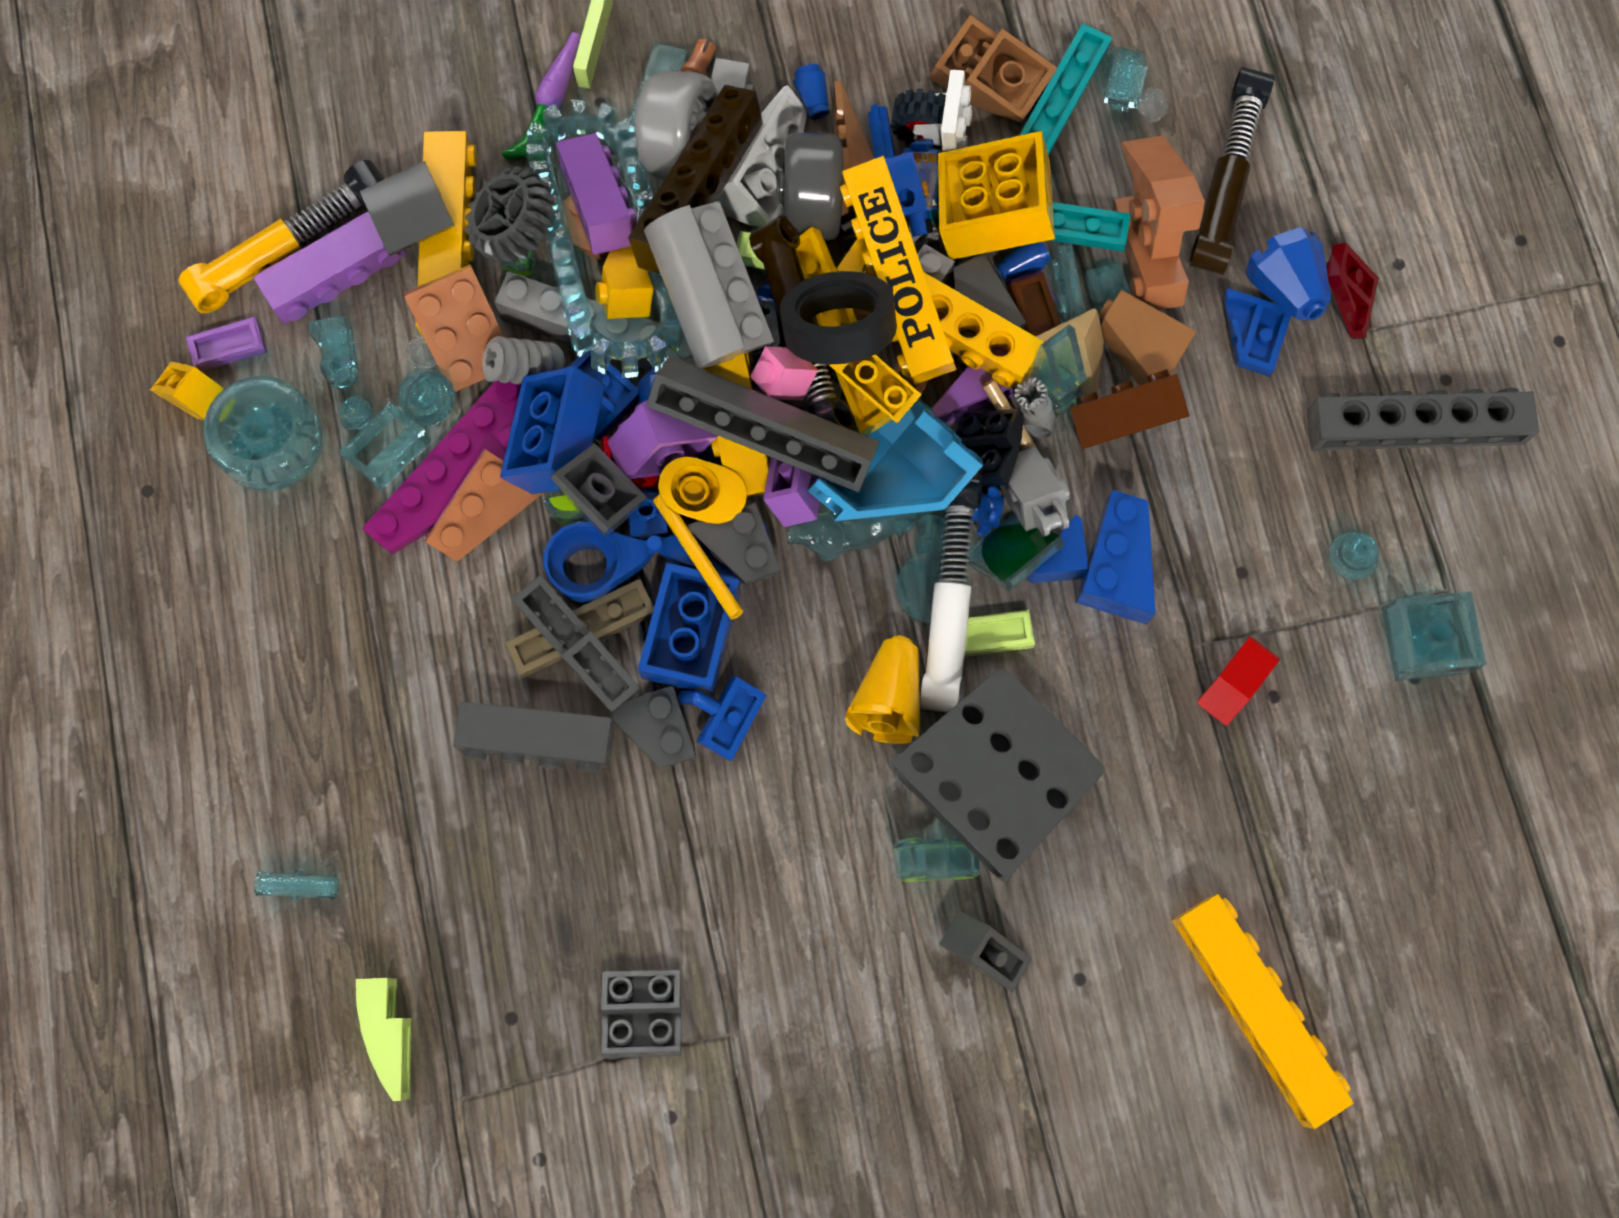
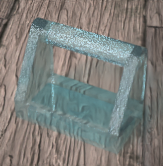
M389 402L338 453L381 492L431 443V440L421 426ZM395 418L405 429L365 466L355 456Z

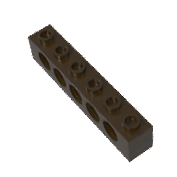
M730 85L723 86L628 237L638 268L661 274L644 229L651 222L687 205H690L692 209L716 202L763 124L756 91Z

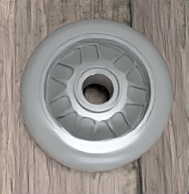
M665 70L653 74L644 84L636 108L635 141L641 164L650 175L659 179L667 177L715 101L718 91L709 77L697 72Z

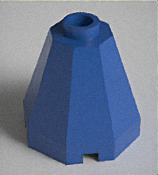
M1303 227L1273 236L1266 242L1269 248L1261 254L1260 250L1257 249L1250 256L1246 269L1247 277L1251 284L1293 317L1302 321L1306 319L1311 321L1319 318L1326 312V308L1331 300L1321 240L1315 232L1311 231L1309 234L1307 229Z

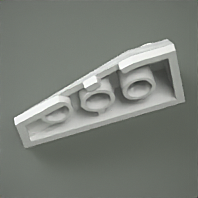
M788 85L778 92L761 113L763 120L761 128L716 202L720 201L725 216L755 228H760L779 215H782V204H779L780 171L783 170L784 141L792 133H804L808 112Z

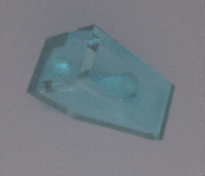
M1111 46L1103 92L1104 103H1108L1109 108L1117 111H1129V107L1138 109L1148 68L1144 51Z

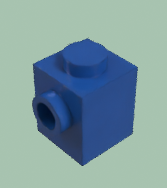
M640 489L647 498L629 516L631 537L639 540H647L651 536L669 537V525L653 503L654 498L660 493L656 492L655 489Z

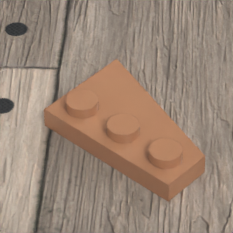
M484 449L424 541L458 562L543 493L530 494L500 478L503 460Z

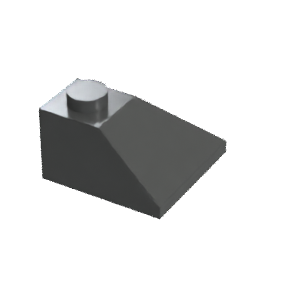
M595 443L550 477L578 511L604 537H607L624 523L647 498Z

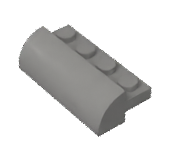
M720 201L692 209L690 205L678 208L657 218L644 229L697 368L705 369L730 361L738 355L769 346L774 342Z

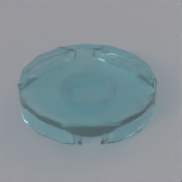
M924 552L910 558L901 569L896 580V598L902 611L912 620L925 625H931L934 583H939L938 581L942 579L939 574L943 571L939 568L943 566L940 561L944 558L941 557L942 553Z

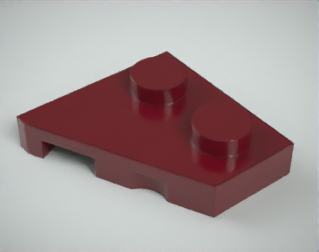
M1347 243L1335 244L1332 247L1330 260L1326 265L1329 285L1352 339L1366 338L1379 277Z

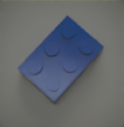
M575 366L523 377L500 478L530 494L560 490L550 477L592 445L605 385Z
M666 563L638 672L643 680L669 686L673 685V687L686 690H698L714 696L733 620L729 618L697 569ZM720 575L738 602L741 592L739 579Z

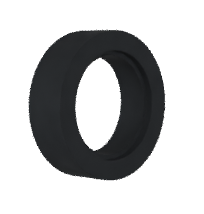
M840 271L811 277L791 288L780 304L784 340L787 348L797 357L813 363L846 364L866 359L888 346L897 330L892 289L882 279L866 273ZM840 308H854L871 313L857 322L842 326H818L807 322L817 314Z

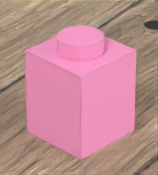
M765 346L750 377L766 396L778 400L803 401L818 369L811 362L794 355L786 347Z

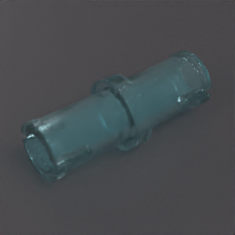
M293 870L292 874L258 871L255 878L254 892L256 893L255 896L290 897L291 901H300L302 897L330 898V900H335L338 894L339 878L338 875L304 874L303 870Z

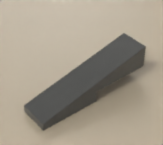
M541 575L512 598V602L611 713L640 688Z

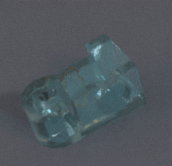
M344 315L308 322L310 336L318 347L322 346L323 358L320 362L322 375L338 390L351 388L356 384L359 373L352 327Z

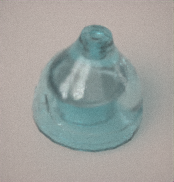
M416 370L407 375L399 384L398 402L400 407L415 423L424 426L436 425L448 416L454 404L455 392L452 383L444 375L432 370Z

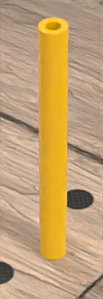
M659 494L654 498L653 503L731 620L738 618L743 613L742 608L681 516L669 509Z

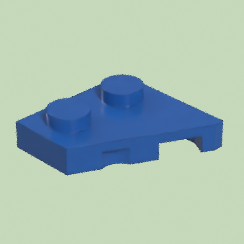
M1227 288L1223 296L1235 365L1270 377L1274 372L1291 314L1278 304Z

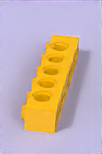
M865 239L855 241L836 268L837 272L853 271L869 274L862 253L868 251ZM876 272L870 274V275H873V276H876V277H877ZM923 272L936 311L946 315L940 322L950 351L959 355L967 366L975 370L981 368L991 374L992 378L1003 387L1010 388L1012 386L1017 389L1018 384H1023L1022 382L1029 378L1043 357L1046 342ZM970 329L976 332L977 335L973 338H965L960 335V332ZM996 347L1004 348L1008 352V354L1005 356H996L990 350Z

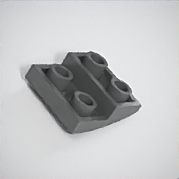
M425 161L360 190L371 219L390 256L455 227Z
M681 970L602 972V1057L681 1056Z

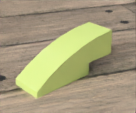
M356 979V1004L360 1029L370 1061L392 1101L410 1099L412 1018H396L397 979Z

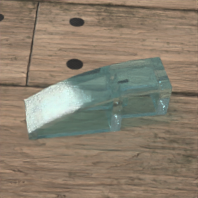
M1070 324L1041 344L1034 360L1033 377L1037 378V380L1040 379L1047 388L1048 397L1053 403V411L1056 414V418L1077 403L1075 398L1083 396L1081 384L1087 380L1075 328Z

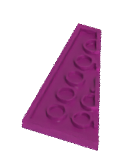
M499 380L494 382L363 526L362 530L392 555L428 534L484 449L504 461L521 384H513L511 381L509 383H501Z

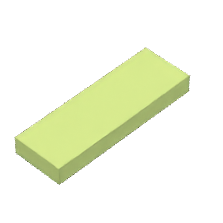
M591 0L573 65L578 87L588 89L591 87L613 0Z

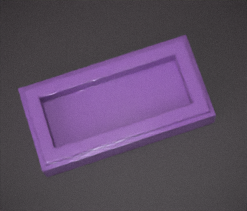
M255 316L186 336L193 366L201 372L267 353L261 327Z

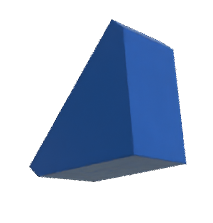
M1075 515L1069 522V528L1062 530L1059 534L1060 536L1053 541L1031 568L1026 578L1029 582L1042 583L1084 578L1089 566L1082 519L1079 516Z

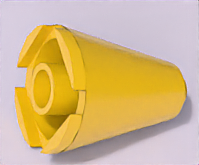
M897 635L883 641L846 711L844 719L846 725L855 733L862 736L864 729L874 733V741L889 744L910 743L914 735L918 738L921 729L919 649L913 644L911 639Z

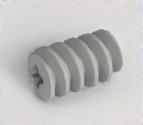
M496 336L490 340L485 348L482 359V371L486 380L490 382L499 380L501 383H509L511 381L513 384H521L525 376L562 369L565 366L564 353L556 343H544L543 341L527 339L520 340L518 338Z

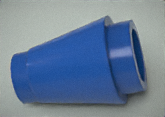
M808 64L798 68L794 72L795 79L793 80V85L809 113L810 119L816 120L827 116L830 111L828 108L826 73L821 70L818 64Z
M1038 242L1016 247L1001 262L996 264V268L1003 281L1007 283L1011 279L1044 269V264L1051 261V258L1044 243Z

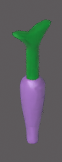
M571 32L566 45L545 74L535 94L538 106L528 129L519 142L501 153L504 158H529L535 165H544L537 151V140L550 112L558 110L565 98L581 39L580 34Z

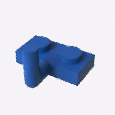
M731 676L718 701L698 690H682L678 695V700L681 704L695 705L710 714L696 742L720 757L732 761L767 695L737 676Z

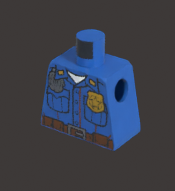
M909 152L886 158L885 161L904 217H909L912 237L933 233L930 212L939 210L936 152Z

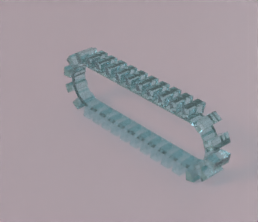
M571 100L572 116L562 118V114L554 104L543 110L544 126L535 121L531 122L527 130L528 144H525L528 170L538 174L552 189V196L556 199L553 205L556 214L550 218L553 227L548 228L544 235L547 239L546 244L548 245V252L555 280L557 281L564 317H566L568 333L571 335L572 347L578 357L590 350L591 368L603 374L606 373L611 358L622 360L623 378L638 377V359L647 357L656 372L667 360L668 348L678 352L683 342V330L663 278L659 273L647 271L653 285V296L660 318L658 327L651 335L634 342H619L605 337L595 328L592 323L550 157L556 142L572 135L597 133L598 138L608 143L615 153L622 183L628 195L629 208H634L638 222L652 201L653 193L651 188H649L647 172L641 164L637 153L634 127L627 118L616 124L615 108L604 103L601 104L597 117L587 115L586 100Z

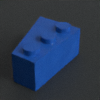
M1112 490L1103 507L1088 559L1089 569L1082 580L1076 603L1146 625L1156 613L1148 500Z

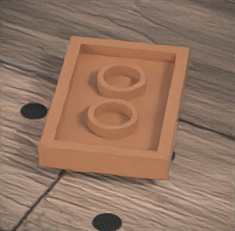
M469 264L404 292V298L451 394L486 379L482 371V359L485 348L494 337L504 336L472 266Z

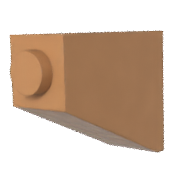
M1123 290L1120 291L1115 301L1108 298L1099 313V318L1103 320L1101 329L1104 341L1138 385L1148 383L1147 375L1168 369L1171 376L1197 332Z

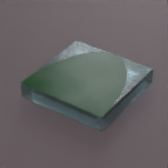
M1014 513L1001 523L998 528H995L967 552L970 555L966 559L970 560L967 562L968 565L1007 591H1010L1064 546V542L1060 535L1051 530L1047 536H1042L1037 527L1026 531Z

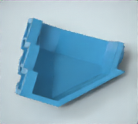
M919 398L898 423L891 420L870 435H865L880 442L859 493L822 477L816 480L808 492L837 515L834 521L945 510L983 466V460L974 451L961 443L962 439L946 423L938 419L933 414L934 411Z

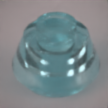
M1355 531L1342 533L1330 545L1329 560L1331 566L1344 578L1351 580L1364 579L1370 576L1378 566V545L1371 536L1365 533Z

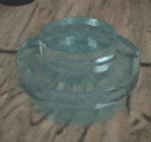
M359 396L348 398L338 409L340 423L347 430L365 427L370 422L373 413V405L368 400L362 399Z

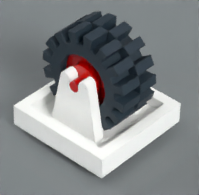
M950 70L947 93H935L934 90L930 89L929 93H924L923 89H917V93H914L910 89L906 90V94L902 92L898 94V98H895L890 127L892 128L893 135L898 134L897 138L899 140L906 138V143L910 145L912 142H916L917 139L933 140V147L935 145L942 146L943 152L967 147L968 136L965 135L966 126L971 125L972 105H970L971 85H965V72L963 70Z

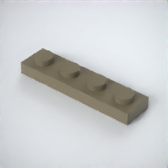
M638 579L572 611L599 641H602L652 617L654 606L641 579ZM536 628L505 642L522 678L563 659Z

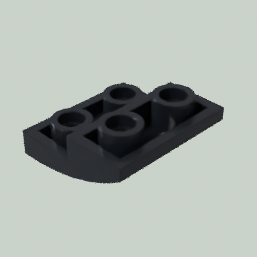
M1020 408L964 414L958 424L955 433L962 439L961 443L969 450L974 451L983 460V466L978 471L982 472L983 486L1008 485L1017 461L1022 439L1023 412Z

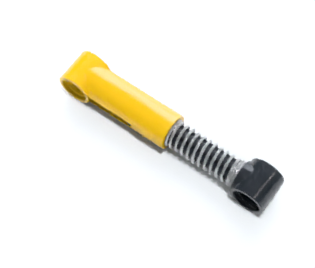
M362 160L353 164L345 172V183L338 187V192L333 190V195L327 193L328 198L322 197V202L317 200V205L312 203V208L306 207V212L301 210V215L296 213V218L290 217V222L288 220L282 221L280 218L210 263H198L188 267L179 276V285L198 312L211 313L218 310L227 302L230 293L254 279L255 275L302 249L300 247V240L305 242V237L310 239V234L315 236L314 231L320 232L321 227L326 229V224L331 226L330 221L336 222L337 217L342 219V214L347 216L346 211L348 210L352 212V209H357L358 207L367 210L360 190L376 184L385 178L371 160Z

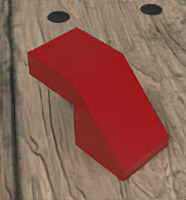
M1249 636L1226 663L1218 677L1200 696L1197 704L1227 726L1252 698L1280 661V658Z

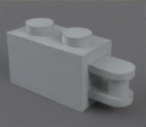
M1035 446L1020 451L1008 485L998 486L1004 498L1026 531L1037 527L1042 536H1047L1052 529L1060 527L1064 530L1069 528L1066 501L1070 499L1066 483L1063 479L1058 480L1056 478L1051 461L1048 458L1043 459Z

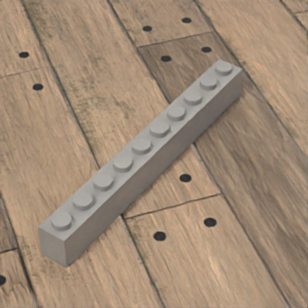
M509 271L494 301L503 321L585 349L591 346L600 354L646 370L662 367L669 356L696 367L683 330L644 317L607 319L603 305L597 304V301ZM748 353V354H749L750 363H751L752 372H753L754 366H753V363H752V360H751L750 353ZM830 381L832 382L830 387L834 388L833 393L836 394V398L844 401V392L841 385ZM755 383L756 392L765 395V393ZM806 395L803 401L778 400L801 410L809 408L808 396Z

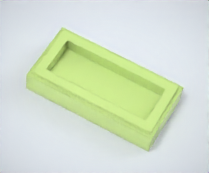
M1029 609L968 617L964 657L1029 649L1035 646Z

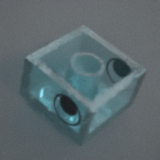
M1472 592L1398 598L1382 609L1395 681L1465 675L1486 665Z

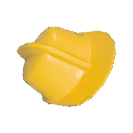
M686 456L671 461L665 466L659 476L658 489L661 499L669 509L686 517L706 523L722 524L733 520L746 505L747 490L744 481L736 472L727 467Z

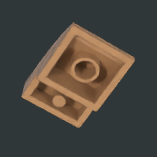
M970 15L928 78L947 90L950 70H963L965 72V85H971V104L1006 119L1022 122L1057 70V67L1003 28L997 34Z

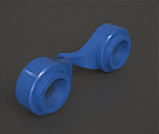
M763 521L764 526H765L766 531H767V534H768V537H769V533H768L767 526H766L765 522ZM576 522L558 530L549 540L543 558L545 573L557 593L565 599L579 604H587L615 591L620 583L644 568L656 552L674 564L697 569L675 534L666 538L651 536L647 540L635 539L616 532H611L607 537H604L590 522ZM696 538L719 575L738 579L727 566L718 563L712 557L711 551ZM594 549L601 552L607 560L606 570L602 577L588 585L576 584L570 581L566 575V565L570 557L577 551Z

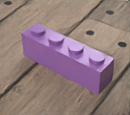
M597 133L556 142L561 171L593 255L631 246L628 237L638 223L634 208H629L626 189L624 186L621 187L616 165L612 166L608 146L601 145Z
M366 212L255 275L253 278L273 311L285 325L290 321L301 319L307 314V311L319 304L334 300L340 292L347 288L362 284L370 275L380 269L395 265L406 253L403 250L392 256L388 255L369 212Z

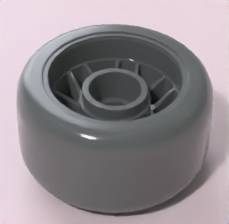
M792 133L788 135L784 141L783 170L780 171L779 204H782V215L786 216L797 229L799 236L811 227L819 229L825 243L832 242L838 238L842 213V193L839 186L843 185V150L840 138L834 134Z

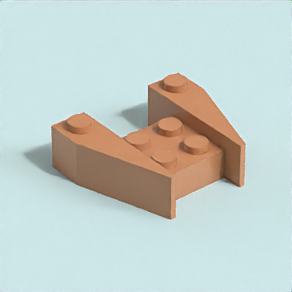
M1164 135L1124 141L1121 143V147L1133 176L1135 195L1114 199L1113 204L1116 212L1131 214L1125 246L1126 259L1131 275V295L1157 310L1184 306L1189 280L1179 257L1183 232L1200 229L1205 200L1195 176Z

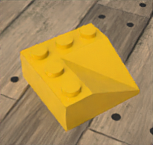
M1042 131L938 153L939 232L950 259L1055 239L1050 159Z

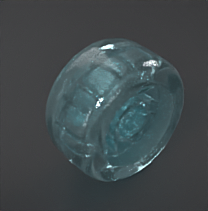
M268 376L248 377L227 386L210 404L203 424L204 444L213 462L231 480L255 491H278L301 481L318 462L324 443V433L320 418L305 396L290 383Z

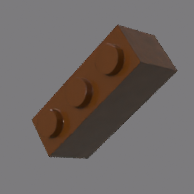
M1168 369L1147 375L1148 383L1134 387L1133 382L1128 381L1112 386L1111 395L1098 398L1097 392L1075 398L1077 405L1069 408L1081 448L1092 447L1189 417L1178 374L1170 376Z

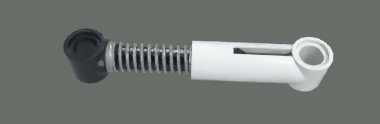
M977 472L945 510V518L948 520L944 521V524L947 526L943 530L947 533L943 534L945 540L942 543L945 546L941 548L944 551L941 557L944 559L940 561L943 566L939 568L943 572L939 574L942 578L938 581L939 583H934L927 667L921 688L922 710L949 712L963 700V667L971 586L964 583L968 581L965 579V576L968 575L965 569L969 568L966 566V562L970 561L966 559L970 555L967 549L971 548L968 546V543L971 542L968 536L972 535L969 533V530L973 529L969 525L974 522L971 520L972 516H974V511L980 509L983 490L982 472Z

